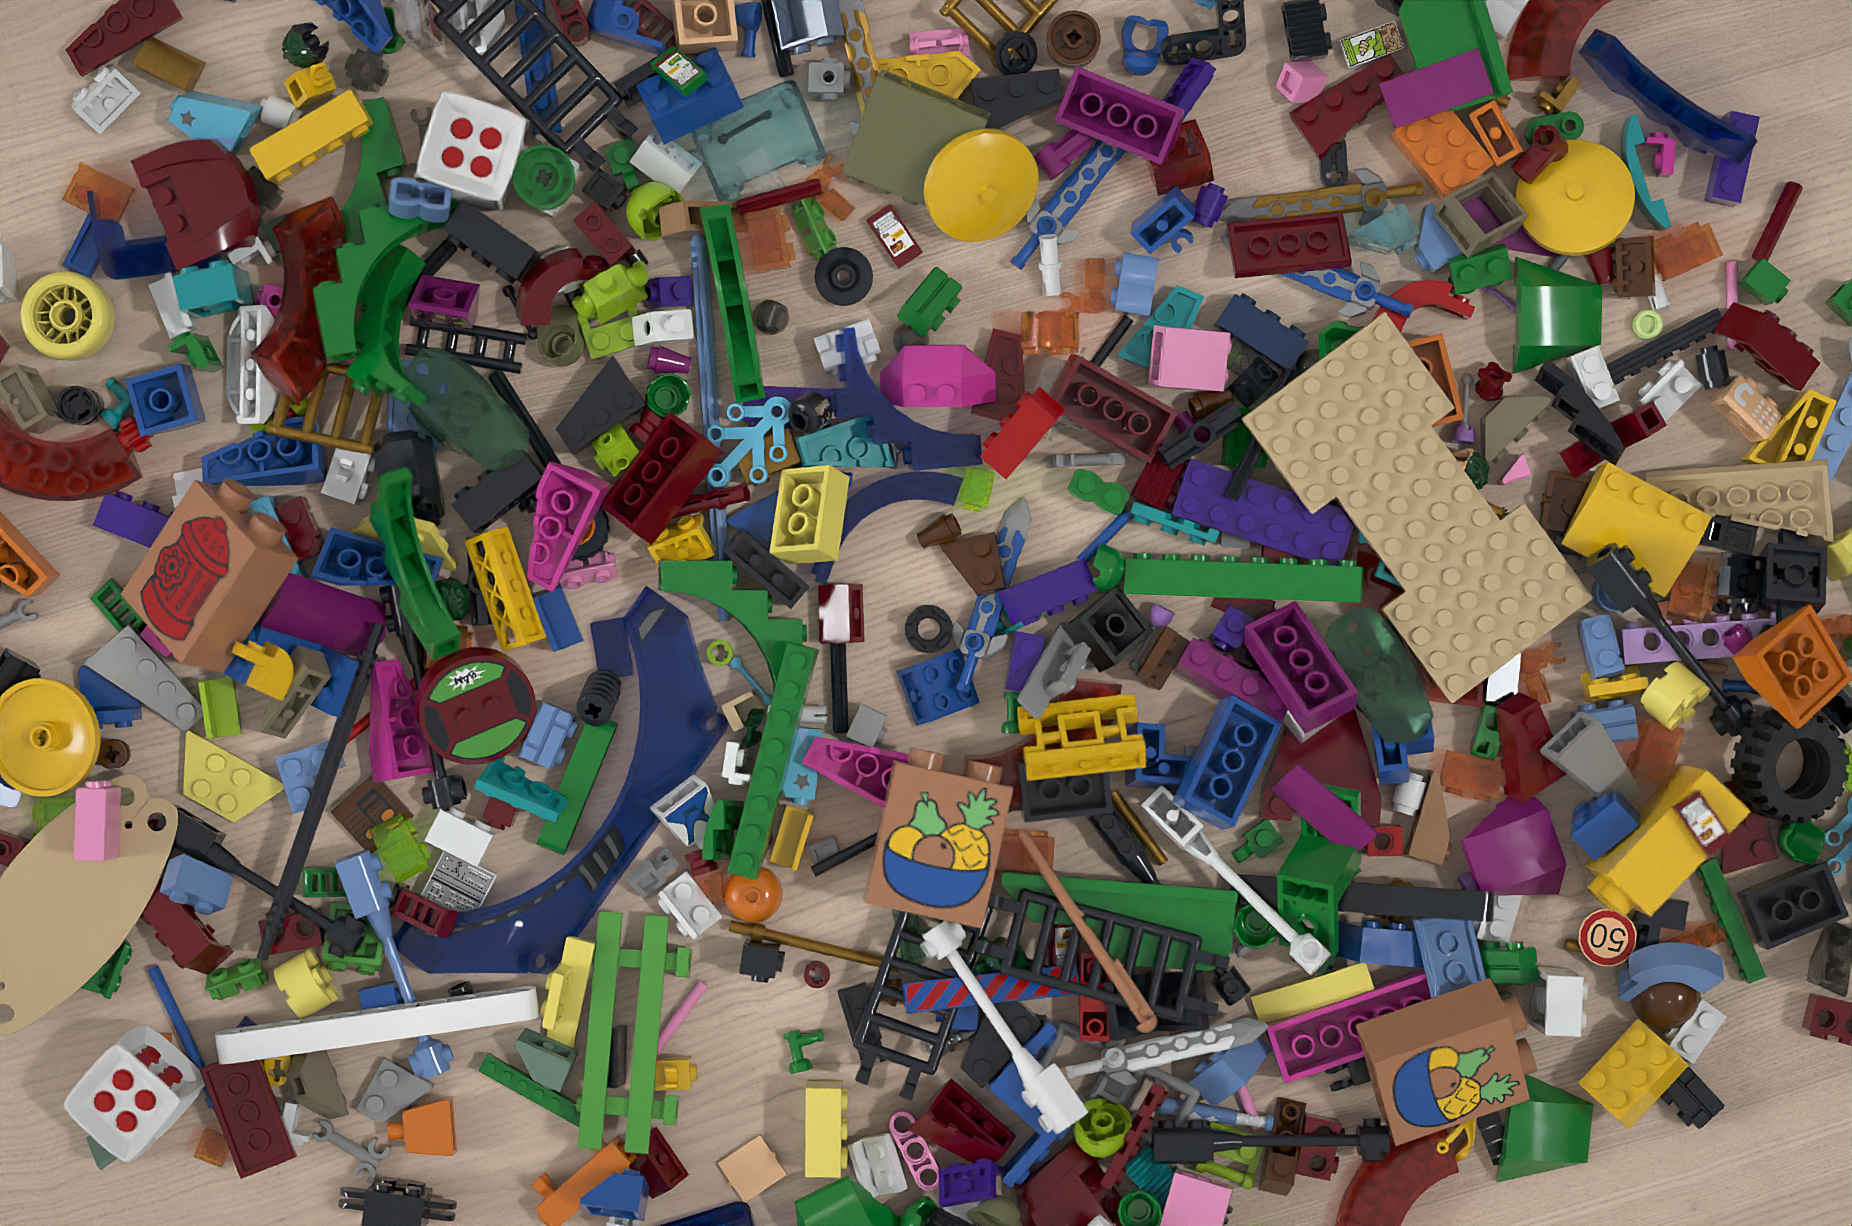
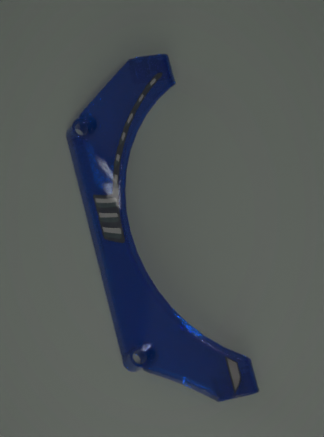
M648 586L644 587L623 617L638 671L640 715L634 756L626 781L613 808L586 846L562 869L521 895L495 905L469 911H459V915L447 939L436 937L404 921L393 936L397 951L428 974H527L529 971L534 974L548 975L550 972H553L562 960L566 938L568 936L578 938L661 821L650 810V807L690 776L695 775L726 733L728 721L723 714L716 711L718 707L702 667L689 616ZM715 716L716 725L713 729L708 730L707 721L710 717ZM433 912L430 913L427 923H429ZM540 954H543L545 958L544 964L541 968H538L536 959Z

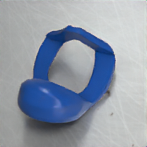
M1131 15L1126 18L1122 28L1124 46L1122 63L1127 71L1137 76H1144L1154 71L1161 54V43L1169 34V27L1165 21L1157 19L1148 21L1144 17ZM1137 22L1147 26H1157V41L1153 49L1145 51L1133 45L1132 33Z

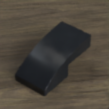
M1712 517L1699 544L1752 555L1758 526L1729 521V519Z

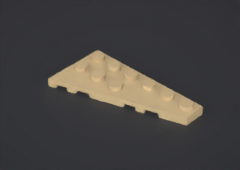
M1827 459L1646 472L1647 483L1712 517H1715V514L1731 517V521L1774 530L1779 528L1793 530L1798 535L1808 536V534L1824 537L1826 541L1834 542Z

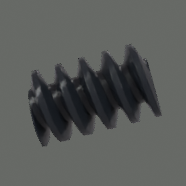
M597 670L587 678L576 704L577 714L586 724L602 726L611 719L621 693V681L616 674L608 670Z

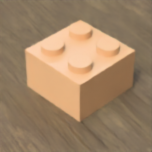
M670 0L676 49L682 54L703 53L715 47L718 52L735 51L738 43L734 0Z

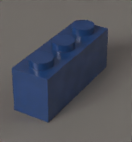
M1244 293L1240 296L1234 294L1214 326L1223 332L1230 333V337L1284 372L1288 368L1292 369L1309 343L1304 338L1306 334L1293 325L1288 328L1279 322L1281 317L1271 310L1266 309L1263 312L1255 307L1257 302Z

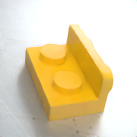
M701 513L694 516H684L678 522L666 526L652 545L648 543L647 549L657 565L658 560H704L715 555L716 548L703 528L704 517Z
M1638 665L1624 667L1625 671L1621 676L1611 679L1600 678L1591 681L1589 672L1580 675L1585 703L1643 694L1649 687L1647 677L1640 676Z

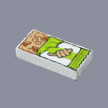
M1395 21L1339 41L1348 70L1404 49Z

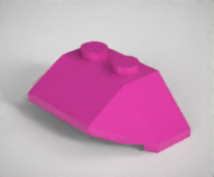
M964 344L905 345L879 373L880 400L887 404L901 407H965L997 401L996 371Z

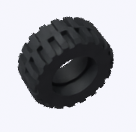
M1773 709L1763 712L1762 717L1756 716L1749 722L1751 726L1749 728L1744 727L1739 734L1741 739L1739 743L1735 742L1733 751H1736L1734 759L1731 758L1730 768H1734V774H1731L1733 784L1739 787L1736 789L1739 798L1745 800V805L1750 810L1756 811L1758 815L1794 824L1797 822L1802 824L1809 822L1811 818L1818 819L1825 814L1824 809L1831 810L1836 804L1835 798L1837 796L1841 797L1844 788H1842L1844 780L1848 781L1849 772H1846V765H1850L1849 755L1844 752L1847 749L1845 740L1838 738L1840 731L1836 726L1830 725L1829 720L1816 714L1798 729L1792 726L1777 710ZM1796 740L1803 753V769L1796 783L1783 791L1777 780V761L1783 749L1789 743Z

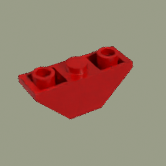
M1081 952L1079 983L1088 985L1095 958L1093 952ZM1105 970L1103 971L1099 987L1104 990V981L1110 980ZM1079 995L1080 1041L1109 1042L1110 1033L1106 1002Z

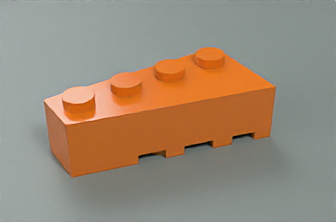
M0 512V580L27 598L41 595L60 574Z

